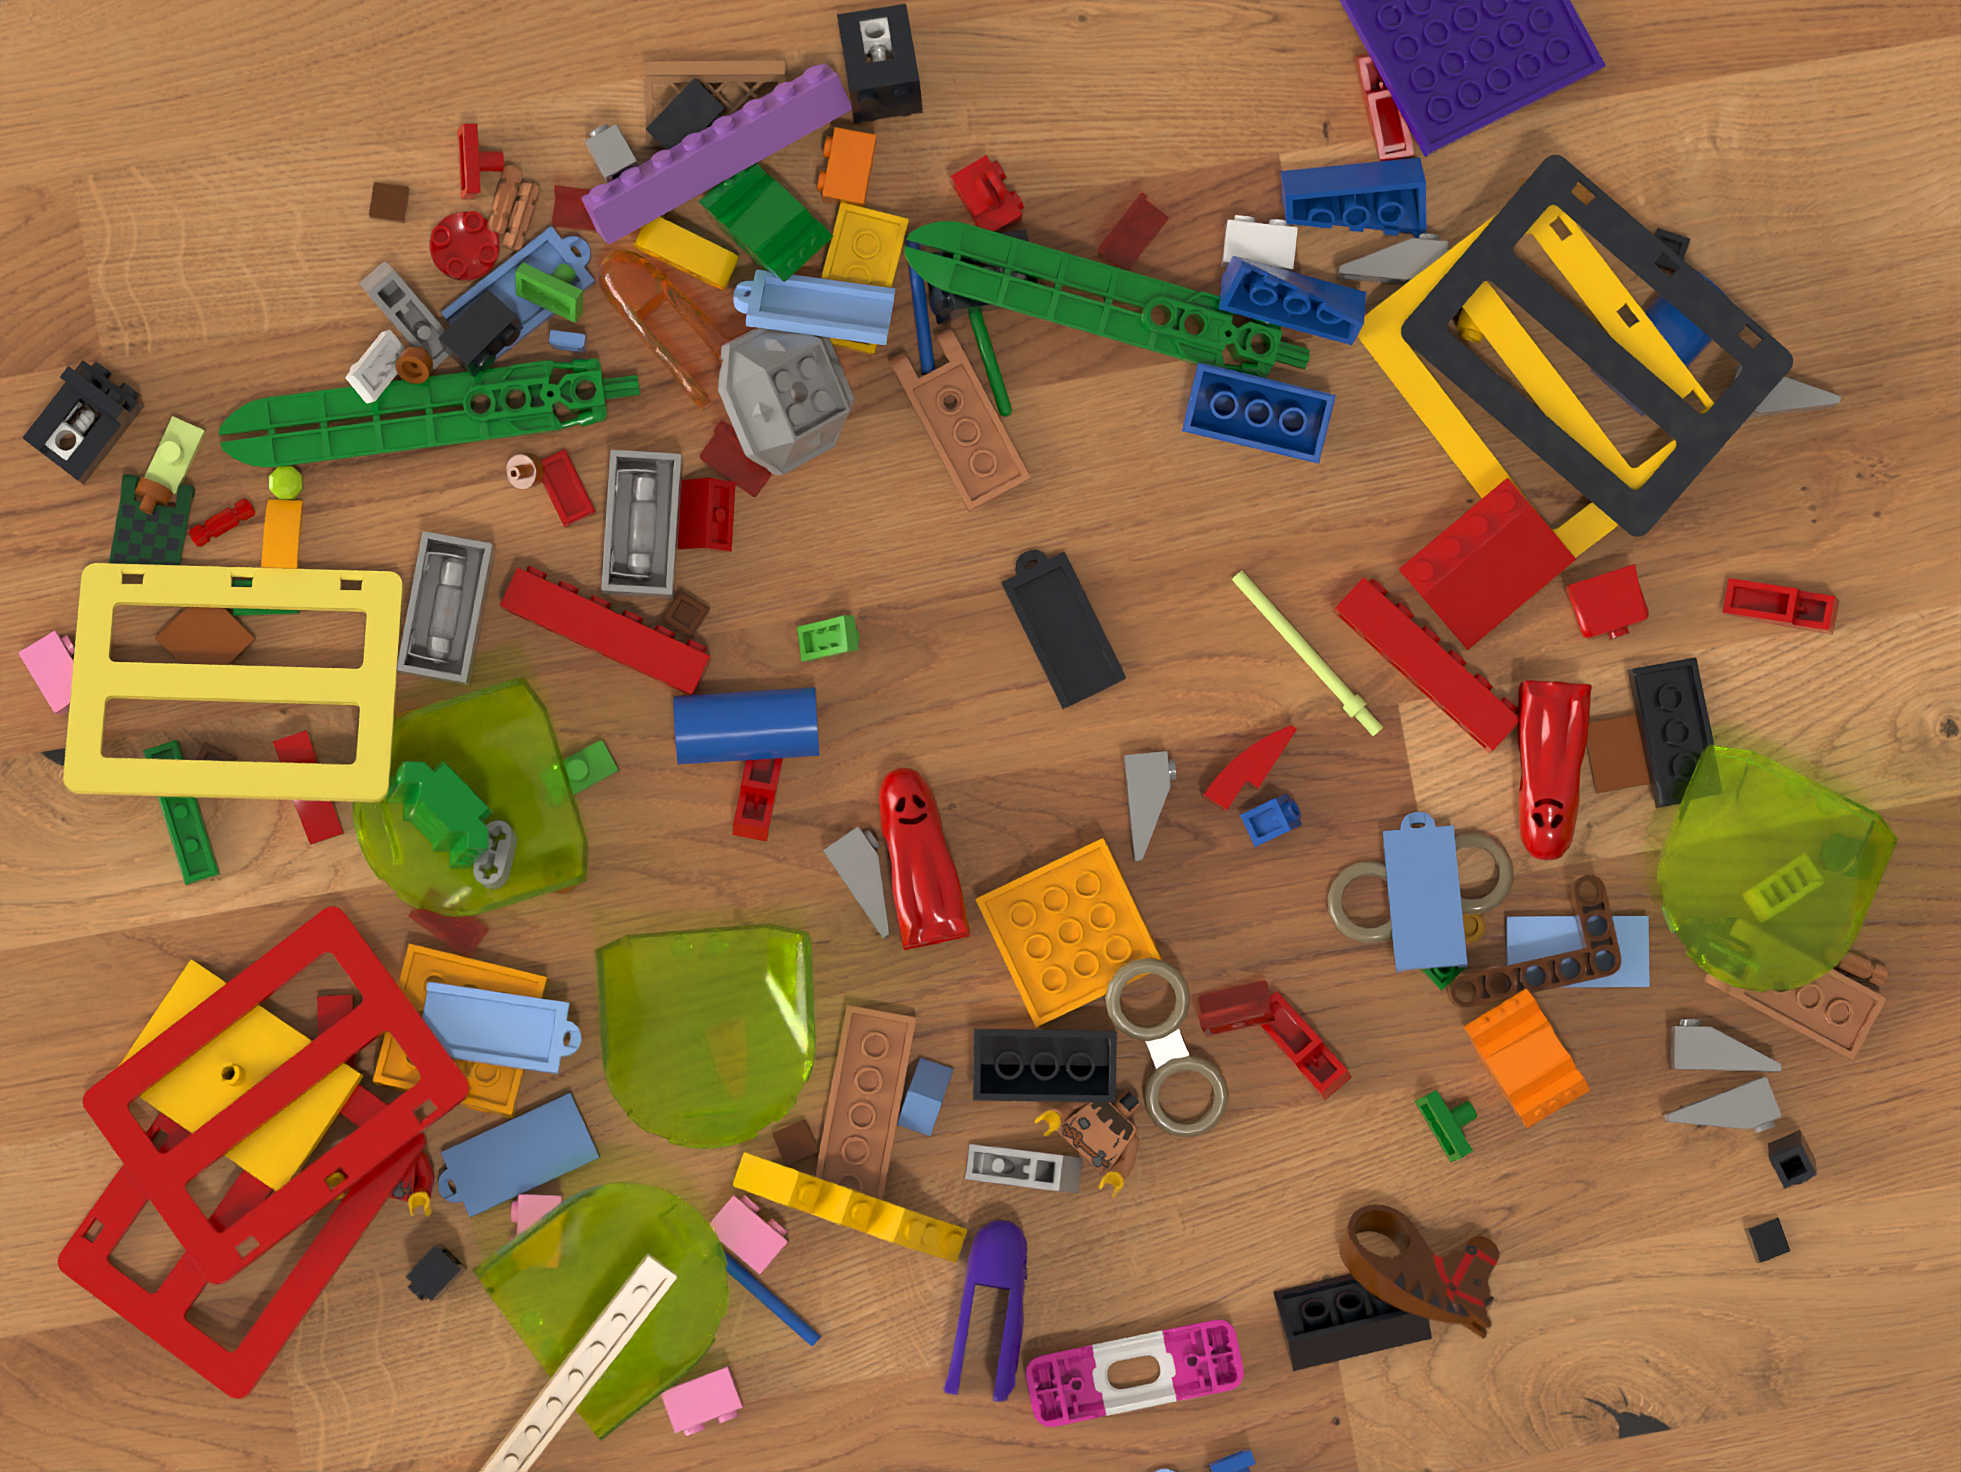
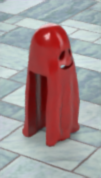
M1526 680L1519 685L1518 717L1520 722L1518 723V747L1521 762V780L1518 793L1520 837L1528 853L1538 860L1548 861L1561 858L1570 848L1573 840L1580 804V769L1586 751L1589 732L1592 689L1590 684Z
M912 768L892 770L884 776L879 787V811L882 834L890 856L893 898L903 950L907 951L917 947L970 937V929L962 889L955 865L942 832V820L932 790L920 772Z

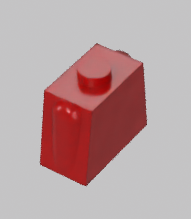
M1635 564L1568 585L1564 589L1572 605L1580 632L1588 640L1608 634L1609 640L1629 634L1628 627L1640 624L1648 619L1649 611L1638 581Z

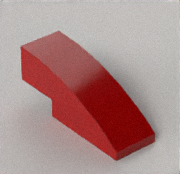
M1365 53L1354 56L1379 161H1391L1415 155L1410 129L1370 55Z
M1729 578L1722 613L1779 626L1833 635L1839 599L1832 595L1800 591L1798 588Z
M1290 725L1271 733L1251 745L1231 761L1215 778L1202 797L1226 812L1245 783L1257 790L1297 728Z
M307 730L273 741L280 763L320 764L311 734ZM293 800L310 845L344 834L334 801Z
M784 758L746 760L732 835L767 842Z
M1278 991L1250 1014L1324 1100H1327L1352 1078L1343 1064Z

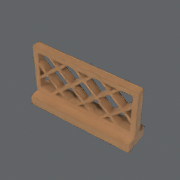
M644 61L646 128L694 78L699 83H703L712 92L714 97L716 96L731 110L726 115L729 116L737 112L736 110L750 96L754 99H759L754 92L764 82L785 83L786 61ZM738 82L748 93L732 107L719 92L728 83ZM743 82L758 83L750 90ZM653 83H668L677 92V95L664 108L653 99ZM674 83L687 84L680 90ZM709 83L722 84L715 90ZM653 104L660 110L654 118ZM646 130V146H662Z

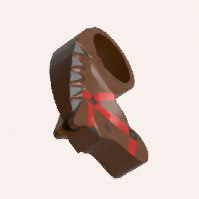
M1374 1204L1364 1206L1353 1213L1341 1239L1339 1252L1346 1268L1364 1288L1399 1309L1434 1321L1462 1324L1479 1337L1486 1338V1328H1490L1492 1325L1488 1312L1495 1299L1491 1296L1488 1280L1499 1260V1250L1494 1242L1486 1237L1476 1236L1467 1242L1464 1251H1454L1444 1257H1438L1433 1253L1409 1218L1400 1211L1386 1205ZM1365 1231L1383 1234L1397 1245L1401 1254L1394 1256V1259L1376 1255L1362 1246L1356 1234Z

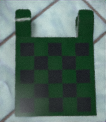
M125 474L121 483L120 502L109 563L181 565L190 511L195 496V487L184 484L179 485L176 508L156 505L153 513L147 514L139 509L141 502L135 501L137 497L135 490L140 478L135 475Z

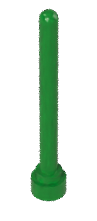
M982 312L968 314L999 414L1003 417H1008L1012 413V406Z

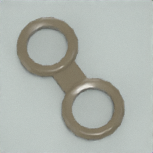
M1478 832L1455 835L1456 851L1467 847L1483 849L1494 857L1499 867L1500 877L1498 884L1489 895L1481 899L1472 900L1461 897L1463 914L1485 913L1499 906L1509 894L1514 880L1513 862L1505 847L1491 836ZM1377 861L1357 862L1343 869L1332 881L1327 896L1328 913L1335 927L1349 939L1362 943L1383 942L1392 937L1391 919L1388 923L1378 928L1366 929L1351 922L1342 909L1341 899L1345 888L1351 881L1361 876H1375L1387 882L1385 864Z
M1153 958L1132 960L1118 969L1108 984L1105 997L1108 1016L1118 1030L1130 1038L1144 1040L1147 1044L1156 1068L1147 1080L1144 1099L1146 1111L1155 1125L1170 1135L1185 1138L1202 1135L1215 1127L1225 1114L1229 1094L1227 1082L1218 1067L1205 1058L1189 1055L1179 1030V1026L1187 1017L1191 1000L1188 984L1180 971L1166 961ZM1145 973L1157 974L1168 980L1174 988L1176 995L1174 1009L1168 1018L1159 1024L1149 1026L1136 1024L1128 1019L1120 1005L1121 992L1126 983L1133 977ZM1183 1070L1199 1072L1208 1078L1213 1086V1104L1206 1115L1196 1121L1181 1122L1174 1120L1165 1114L1159 1104L1160 1087L1166 1078L1175 1072Z

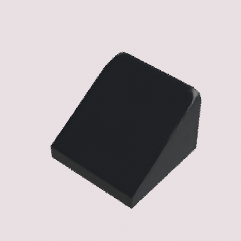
M1779 1217L1745 1229L1756 1263H1762L1790 1252Z

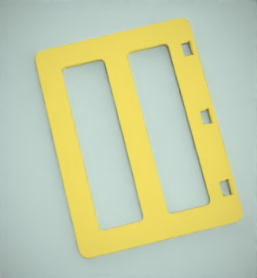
M93 563L88 565L81 575L63 774L65 786L70 792L76 794L350 802L382 801L388 795L390 787L398 672L396 669L399 658L403 600L401 577L391 571ZM123 574H143V584H123ZM232 577L253 578L252 587H232ZM341 580L362 581V589L341 590ZM119 605L364 612L367 617L363 665L358 669L113 662L110 660L114 610ZM112 698L356 705L360 708L356 761L351 765L105 758L102 756L106 703Z

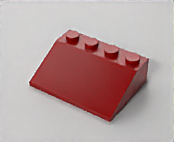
M1507 477L1401 566L1399 570L1464 647L1469 650L1572 564L1576 558Z

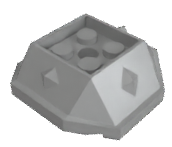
M755 328L722 346L721 359L723 362L719 374L718 391L746 457L768 468L769 472L778 476L790 472L835 447L855 399L829 337Z

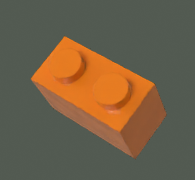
M835 127L833 137H826L823 157L829 158L827 171L820 170L817 191L823 192V202L837 205L844 202L865 208L877 143L875 134Z

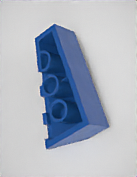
M1420 158L1281 171V196L1286 224L1329 229L1333 225L1349 227L1350 231L1355 232L1373 229L1382 230L1384 235L1398 236L1399 232L1414 234V238H1419V234H1427L1426 180Z
M1232 256L1222 276L1219 309L1353 345L1364 325L1366 292L1249 259Z

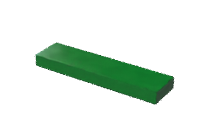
M179 740L143 750L146 759L185 760ZM157 796L185 885L221 875L197 798Z

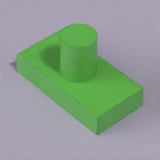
M522 263L516 270L517 296L574 323L583 315V290L570 285L576 278V273L569 265L559 264L551 275L525 263Z
M854 615L840 616L797 627L801 662L816 661L859 650L860 636L855 626Z
M601 739L540 772V775L555 803L558 805L619 772V769Z

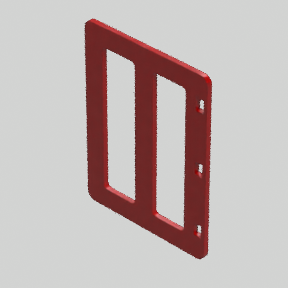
M329 906L88 1089L83 1096L82 1103L86 1112L205 1279L212 1284L223 1285L463 1102L469 1096L471 1086L466 1076L346 913L336 906ZM332 953L363 995V1002L169 1152L161 1154L130 1111L131 1103L323 955ZM390 1032L420 1073V1081L227 1230L218 1233L188 1192V1183L380 1035ZM431 1100L437 1109L419 1122L414 1112ZM342 1168L349 1177L331 1190L325 1180ZM253 1236L260 1245L242 1258L237 1248Z
M235 1070L232 1071L230 1079L235 1076ZM358 1084L339 1113L361 1127L388 1105ZM160 1112L146 1132L152 1141L161 1128L169 1134L159 1149L161 1154L169 1152L192 1134L162 1112ZM423 1131L350 1188L234 1352H229L187 1320V1312L209 1282L186 1251L158 1291L153 1294L110 1263L109 1257L149 1201L124 1164L59 1254L58 1267L62 1273L233 1399H244L254 1390L423 1151L427 1142L426 1134ZM244 1169L208 1220L218 1233H222L270 1197L274 1189ZM98 1220L105 1226L94 1242L84 1238L94 1222Z

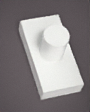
M391 330L381 332L360 360L351 365L350 372L345 377L366 404L376 401L397 375L395 363L405 347Z

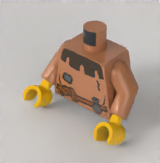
M1125 1090L1116 1099V1103L1060 1102L1054 1108L1044 1112L1035 1119V1124L1041 1120H1045L1048 1123L1049 1130L1043 1134L1044 1136H1049L1054 1131H1057L1103 1176L1098 1185L1100 1190L1105 1183H1109L1114 1187V1193L1111 1197L1115 1198L1123 1188L1126 1177L1135 1165L1139 1140L1135 1135L1137 1128L1127 1119L1141 1103L1128 1090Z

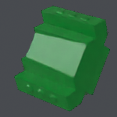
M758 163L717 184L699 201L701 206L717 222L721 231L763 271L771 272L783 282L787 281L833 238V235L826 227L817 221L774 178L769 176Z
M442 760L433 769L425 762L404 761L390 778L386 803L403 804L402 821H410L432 844V852H449V869H470L488 849V827L483 821L493 811L445 761Z

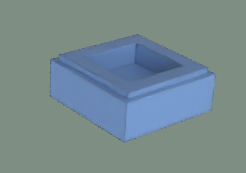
M550 330L549 343L553 349L584 353L587 350L588 339L586 334Z

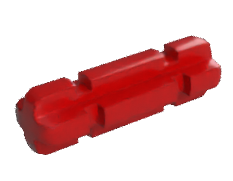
M243 498L234 504V508L228 507L207 519L205 525L199 524L190 529L189 535L197 547H201L210 542L211 537L217 538L239 525L240 520L246 521L253 517L256 512L251 502L247 498Z

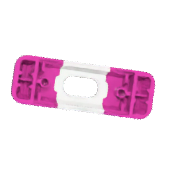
M1211 1320L1042 1355L1032 1359L1026 1368V1381L1035 1419L1046 1427H1056L1230 1391L1241 1383L1244 1376L1236 1332L1224 1320ZM1150 1355L1158 1360L1160 1375L1153 1383L1126 1389H1116L1108 1381V1368L1116 1361Z

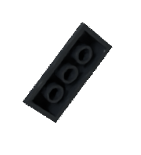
M974 1028L973 1101L1116 1103V1030Z
M1352 1274L1273 1292L1293 1371L1432 1339L1429 1319L1399 1309L1378 1298L1364 1288Z

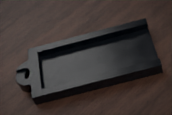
M1029 550L1021 554L1016 561V575L1001 582V585L1062 710L1126 680V676L1065 552L1050 559L1039 550ZM1038 561L1034 567L1024 568L1027 563Z

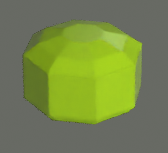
M292 466L277 467L269 476V490L280 500H295L304 490L303 476Z

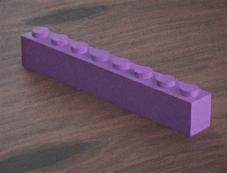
M826 63L812 66L802 76L791 82L779 84L773 92L760 99L747 102L742 109L729 116L718 118L710 127L701 132L687 135L681 143L668 150H661L655 153L650 160L637 167L626 169L618 178L609 183L595 186L589 194L581 199L596 231L609 245L852 110L851 104L838 75Z

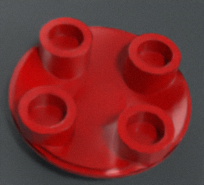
M478 212L453 213L442 219L431 232L430 254L432 260L444 275L452 279L469 281L480 278L493 268L500 252L498 234L487 228L488 220Z

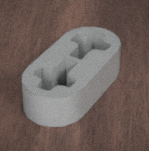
M495 820L486 825L488 827V849L474 864L475 878L488 889H498L507 882L517 845L516 832L506 822L501 820ZM502 831L507 837L505 840H499L497 846L492 839L494 836H499ZM494 863L498 873L491 874L489 879L484 873L485 870H491Z

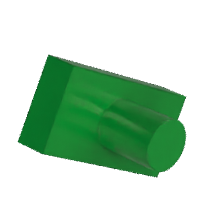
M1437 1089L1414 1101L1450 1162L1461 1159L1473 1151L1460 1128L1477 1119V1113L1469 1101L1465 1100L1449 1110Z

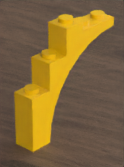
M746 1152L743 1153L732 1185L780 1204L954 1263L957 1262L968 1230Z

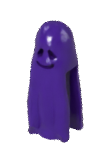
M1001 1219L990 1221L982 1225L974 1235L967 1263L949 1372L943 1388L944 1393L958 1395L975 1285L1010 1290L993 1401L1002 1403L1008 1401V1396L1015 1386V1375L1018 1371L1024 1325L1023 1301L1025 1280H1028L1026 1266L1028 1250L1027 1240L1022 1229L1011 1221Z

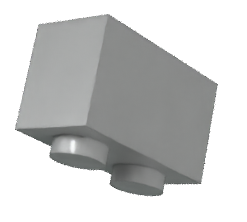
M608 124L602 125L590 132L591 138L585 140L589 153L606 184L618 178L626 169L638 166L637 160L617 124L610 128Z

